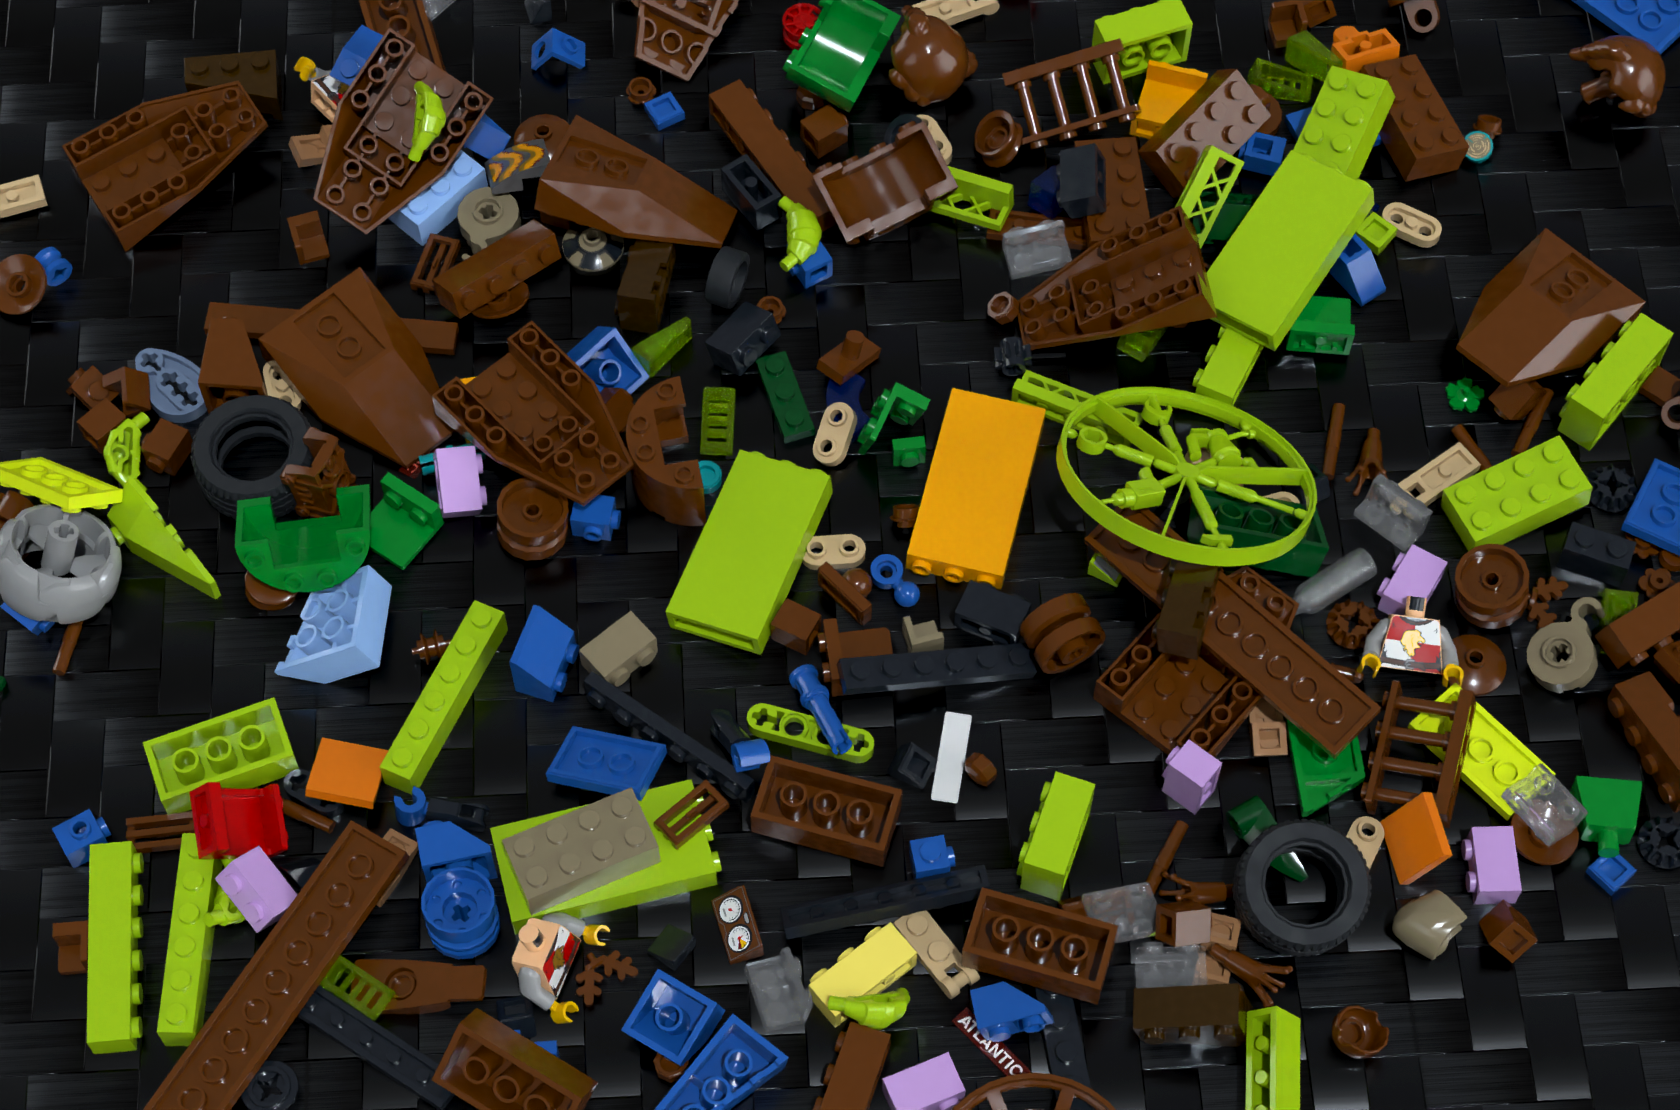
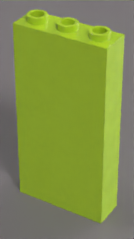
M1291 150L1207 271L1217 313L1216 318L1210 319L1275 351L1374 206L1373 188L1361 179L1354 180L1344 175L1336 167H1327L1318 163L1312 156L1306 153L1299 154Z
M739 450L665 611L669 626L761 655L771 634L770 624L787 598L807 551V545L812 540L832 496L833 489L830 475L819 469L810 470L796 466L788 460L778 461L771 459L760 452Z
M692 779L648 789L642 801H638L659 846L660 863L533 915L529 912L508 863L502 840L586 805L490 828L515 935L519 934L520 929L527 924L530 918L541 920L544 915L563 912L581 919L717 885L716 872L722 871L718 852H711L708 841L714 840L710 824L678 850L672 846L670 840L667 841L661 831L654 827L656 819L694 789ZM703 796L674 818L667 826L669 828L673 826L687 812L704 800ZM701 814L697 816L693 821H691L688 825H686L682 830H680L676 834V836L679 835L682 831H684L693 822H695L699 817H701Z

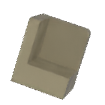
M910 616L903 617L902 635L908 653L944 650V636L942 632H938L934 620L913 625Z

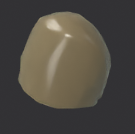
M1435 889L1419 898L1412 899L1399 908L1393 919L1392 931L1407 946L1434 960L1446 950L1449 940L1462 930L1460 924L1467 919V916L1447 895Z

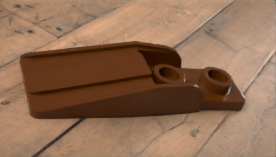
M358 959L354 964L349 1005L362 1014H426L444 1011L451 1007V1002L483 1000L487 969L483 965L454 966L449 963L418 960Z

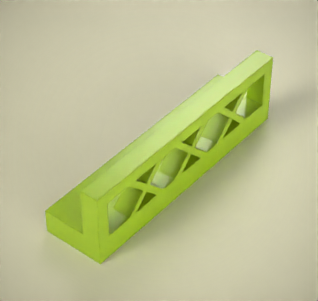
M1212 145L1205 146L1175 206L1176 208L1181 205L1188 218L1200 214L1203 223L1201 232L1197 234L1200 249L1245 163ZM1219 157L1234 164L1229 177L1217 180L1214 171ZM1211 175L1213 182L1206 184ZM1226 182L1221 191L1219 184ZM1214 186L1218 199L1215 205L1203 209L1200 195L1204 189ZM1197 204L1198 211L1192 212ZM1211 211L1208 219H1206L1205 212Z
M948 166L958 188L946 200L940 201L939 199L935 201L934 206H932L933 208L929 211L1000 232L1014 206L1013 185ZM965 200L970 202L972 207L962 210L956 208L953 203ZM991 208L1001 211L997 219L986 217L982 212Z
M1026 370L1022 379L1017 378L1012 388L1011 401L1045 408L1046 418L1064 424L1070 413L1078 405L1094 395ZM1123 406L1114 407L1140 427L1143 421L1141 413ZM1093 413L1084 417L1073 427L1079 431L1084 427H1095L1106 433L1108 437L1107 442L1115 445L1122 444L1130 447L1132 444Z

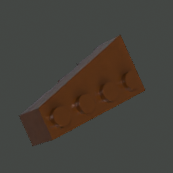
M1648 671L1614 685L1607 698L1608 708L1611 714L1618 718L1624 727L1628 743L1631 746H1635L1640 754L1644 770L1647 774L1653 776L1658 785L1661 799L1666 804H1669L1673 812L1676 813L1680 811V715L1676 716L1673 712V700L1653 674Z

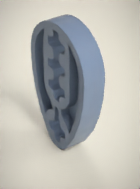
M146 348L137 354L135 358L136 370L148 373L150 404L161 418L173 423H186L199 418L207 411L198 385L200 368L180 355L166 350ZM148 361H150L151 363L156 362L159 371H157L154 367H151L150 365L146 366L145 364ZM169 380L173 383L176 382L181 392L186 391L188 398L192 402L196 401L197 404L194 406L191 404L186 405L184 397L180 394L176 395L174 388L170 384L166 385L165 383Z

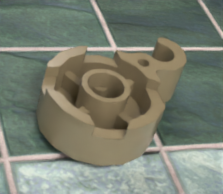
M491 187L479 188L467 194L458 206L457 218L460 232L472 248L473 255L521 227L520 212L516 199L509 192L492 194ZM463 254L462 261L466 260L471 256H469L468 254Z
M1582 597L1572 605V619L1570 622L1551 623L1539 629L1531 638L1527 647V663L1536 681L1546 690L1564 693L1563 691L1573 690L1577 687L1581 689L1594 677L1598 667L1597 654L1590 639L1591 631L1583 618L1591 613L1596 614L1599 618L1605 617L1601 603L1595 598ZM1567 653L1569 658L1566 661L1561 658L1560 662H1557L1556 657L1559 654Z

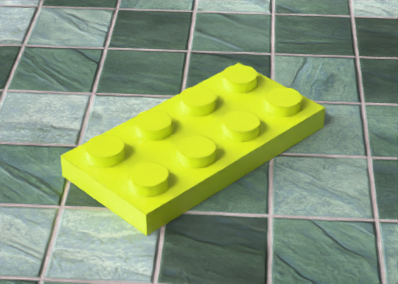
M43 457L0 462L1 486L19 489L20 494L38 497L40 502L44 504L60 506L63 512L79 513L82 508L86 507L106 509L108 504L122 502L123 489Z
M1454 683L1435 701L1444 703L1458 701L1459 692L1462 688L1457 683ZM1476 702V710L1461 779L1508 821L1520 807L1527 804L1554 779L1556 773ZM1420 713L1409 723L1408 728L1445 734V731H1451L1453 721H1450L1449 717ZM1425 745L1444 762L1446 751H1443L1442 747Z

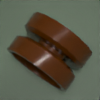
M525 476L511 481L502 489L497 500V537L502 547L512 556L526 561L542 560L553 556L563 547L568 536L569 510L567 497Z
M1499 544L1477 546L1464 554L1456 566L1455 601L1463 617L1480 628L1498 629L1511 625L1522 616L1527 608L1529 595V570L1525 560L1515 550Z
M1068 593L1047 601L1031 612L1020 626L1019 632L1028 648L1035 650L1033 655L1043 673L1055 674L1075 667L1093 655L1105 641V632L1098 620L1090 617V607L1082 594Z

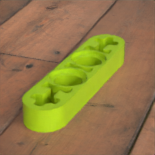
M765 703L752 706L747 713L748 729L759 738L853 763L867 762L874 753L873 736L864 729L842 724L852 741V747L843 754L838 752L836 755L832 752L829 744H822L818 741L817 736L822 731L814 716ZM761 715H766L768 722H764L762 726L757 725V719H760ZM777 718L781 719L779 723V731H775V724H777ZM791 722H798L804 727V730L800 735L791 736L785 731L786 725ZM858 740L864 742V747L860 749V752L854 751V745L858 743Z

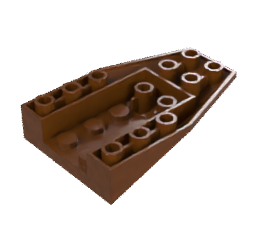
M390 27L337 105L313 197L315 202L365 235L445 174L494 99L469 81L463 84L414 51L415 44ZM422 81L440 97L446 113V122L441 129L439 137H436L429 147L423 151L420 161L415 162L408 158L412 147L416 108L414 85L416 82Z
M238 80L143 102L62 145V148L75 173L124 251L127 252L201 192L268 125Z
M578 115L574 117L539 179L534 207L535 210L544 212L549 216L570 220L578 225L589 226L610 235L720 249L738 212L737 209L655 157Z
M1181 205L1093 244L1019 299V313L1017 314L1023 345L1030 344L1031 350L1115 337L1217 317L1196 229Z
M1545 228L1483 288L1456 350L1491 375L1494 380L1500 382L1505 387H1510L1583 367L1603 351L1610 341L1614 342L1619 338L1618 334L1628 320L1634 322L1646 301Z
M360 267L258 338L262 357L321 422L406 469L419 460V455H426L457 432L435 414L432 394L440 388L421 344Z
M531 320L507 338L509 353L465 385L458 377H455L432 394L435 414L495 462L585 506L634 468V463L595 382Z
M1247 565L1227 575L1287 628H1291L1299 603ZM1159 612L1096 681L1093 699L1167 755L1176 746L1182 748L1190 739L1216 758L1263 697L1203 645H1201L1198 660L1159 652L1157 639L1152 638L1156 619L1160 618L1161 612Z

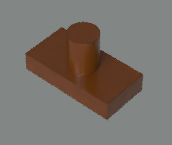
M850 330L846 333L845 340L818 360L816 368L839 385H842L879 358L881 348L867 339L860 331Z

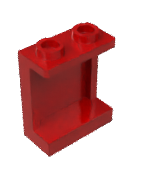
M207 782L189 792L199 859H236L257 846H260L270 859L288 849V832L285 829L283 816V799L280 795L278 784H270L261 789L221 788L220 782Z

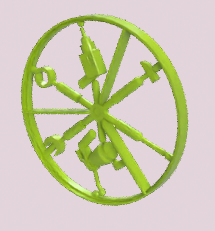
M1128 387L1097 394L1082 402L1070 413L1064 423L1057 446L1056 461L1061 480L1073 499L1088 515L1124 540L1153 553L1175 560L1224 567L1252 565L1272 560L1287 553L1302 540L1316 509L1317 489L1313 475L1301 455L1284 437L1247 412L1197 393L1163 387ZM1144 405L1141 413L1142 418L1149 424L1161 427L1159 432L1166 447L1114 407ZM1160 406H1167V409L1161 410ZM1172 407L1212 417L1241 431L1228 435L1224 429L1220 428L1213 430L1191 428L1190 434L1186 437L1190 460L1195 462L1201 459V448H1206L1211 457L1193 465L1186 462L1172 427L1167 424L1173 411ZM1093 413L1143 452L1122 444L1112 445L1107 443L1108 437L1106 433L1098 428L1084 427L1079 431V434L1072 428L1084 417ZM1077 437V447L1087 454L1099 455L1107 449L1113 451L1117 457L1146 466L1139 471L1140 480L1128 481L1125 488L1118 489L1116 493L1112 494L1111 498L1099 500L1084 486L1071 467L1066 448L1067 438L1074 439ZM1240 437L1255 438L1274 452L1289 468L1258 467L1252 457L1241 459L1240 450L1230 440ZM1152 462L1156 469L1173 475L1157 481L1150 469ZM1178 483L1181 484L1161 535L1129 521L1105 505L1112 503L1121 509L1130 507L1131 510L1160 506L1166 492L1165 489ZM1197 483L1210 488L1217 486V492L1249 503L1259 502L1290 514L1294 512L1296 518L1302 519L1303 522L1290 535L1273 543L1246 548H1228L1232 546L1234 540L1231 535L1219 534L1217 530L1218 522ZM1236 484L1301 486L1305 494L1306 510L1301 508L1294 510L1293 507L1258 496L1254 490ZM1184 485L1188 487L1191 493L1190 497L1206 530L1212 533L1202 534L1200 539L1201 543L1208 546L1187 543L1165 536Z

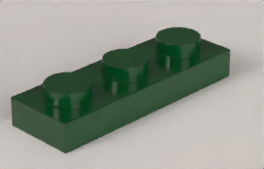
M786 351L758 358L755 361V366L784 444L815 435L813 422Z

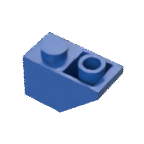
M1355 233L1329 273L1362 307L1384 293L1386 286L1371 249Z
M1004 981L970 990L977 1028L986 1041H1004L1009 1039L1011 1034L1023 1031L1027 1033L1038 1032L1044 1029L1045 1025L1054 1023L1053 1016L1043 1003Z

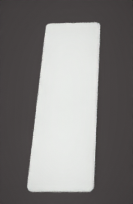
M954 712L945 713L931 794L932 800L950 803L958 802L972 719L971 715Z

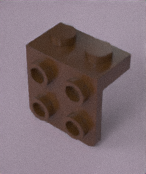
M832 618L824 619L823 632L817 633L819 652H825L827 662L822 663L824 683L830 682L832 697L844 696L837 669L839 659L893 654L890 631L884 627L838 633L837 619Z

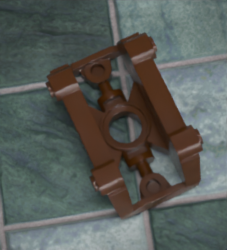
M309 427L302 440L309 447L314 458L311 464L312 468L293 464L286 465L279 477L283 484L289 486L296 500L295 510L299 516L320 518L340 515L336 488L357 486L355 483L356 475L351 474L344 458L345 450L339 447L338 437L322 432L315 427Z

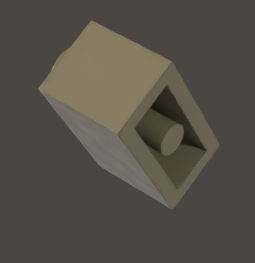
M630 611L579 650L581 665L589 673L593 671L612 685L620 686L627 681L630 673L639 666L644 667L653 661L656 653H658L657 639L635 614Z

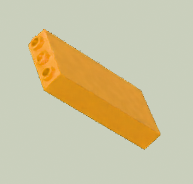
M952 388L907 551V569H911L918 575L934 574L943 576L944 579L953 583L969 582L972 580L978 583L985 582L991 584L996 589H1002L1044 426L1045 408Z

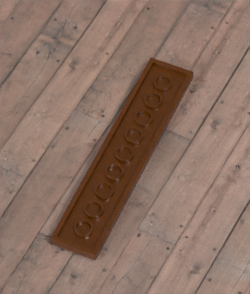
M1117 506L1113 510L1145 529L1160 535L1163 532L1165 523L1148 508L1131 510L1130 507L1121 509ZM1099 524L1084 539L1085 544L1162 610V595L1164 589L1169 588L1172 577H1169L1172 558L1136 546ZM1168 527L1166 537L1186 542L1174 530ZM1220 571L1202 645L1335 759L1380 713L1381 707Z
M351 820L143 1110H231L409 859L407 852Z

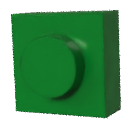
M924 436L892 439L893 466L913 467L919 463H925L926 444Z

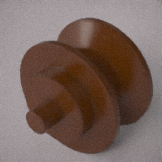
M434 629L433 637L425 638L420 633L421 640L416 641L417 647L411 649L412 654H419L420 659H426L427 665H429L431 657L438 656L441 660L451 639L444 641L443 635H437L436 629Z

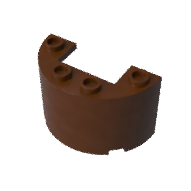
M912 121L898 129L899 133L896 134L895 142L886 145L885 142L877 144L869 150L870 154L860 159L858 156H853L842 164L839 162L833 165L832 162H829L815 170L816 174L813 175V179L847 244L859 243L858 237L864 236L865 240L868 241L886 234L931 210L937 198L940 201H944L957 190L958 185L924 121L918 124Z
M680 376L664 380L647 390L637 400L629 414L626 425V441L628 453L634 463V468L630 470L631 482L637 497L650 512H656L665 517V521L673 524L704 526L706 524L704 487L698 459L665 465L661 448L689 443L683 407H686Z

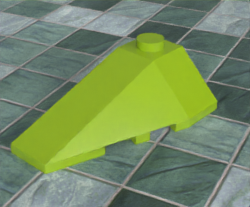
M133 477L127 480L123 487L122 502L114 503L107 514L112 526L110 530L114 534L115 542L119 546L124 543L137 556L214 599L219 598L221 594L216 581L190 548L183 551L185 547L183 541L171 523L166 526L164 519L157 511L159 508Z

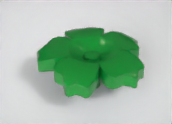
M1464 377L1462 380H1458L1456 385L1449 383L1445 388L1447 398L1451 399L1448 405L1453 410L1463 411L1465 408L1469 413L1477 411L1480 400L1485 397L1484 389H1480L1478 385L1472 387L1471 378Z

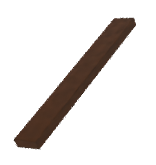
M210 302L204 331L205 334H208L211 317L222 318L232 316L237 319H243L249 338L258 339L299 309ZM400 318L421 344L424 353L455 354L459 332L458 323Z

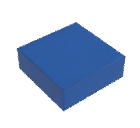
M671 91L644 103V110L658 131L685 119V112Z
M1619 854L1613 858L1600 856L1587 868L1586 873L1612 896L1637 870Z

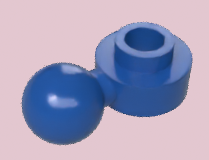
M882 554L876 557L870 568L872 582L881 589L893 588L895 601L900 606L911 607L918 602L920 590L915 583L903 581L902 562L891 554ZM882 571H889L892 576L885 578L880 573Z

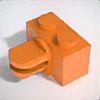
M1341 26L1333 33L1330 68L1331 66H1336L1360 73L1363 65L1399 58L1400 44L1386 28L1369 33L1367 30L1358 32L1353 26Z

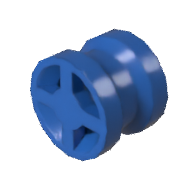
M55 247L44 248L34 257L43 265L47 276V285L49 286L62 284L72 273L73 267L71 263L62 258L60 251Z

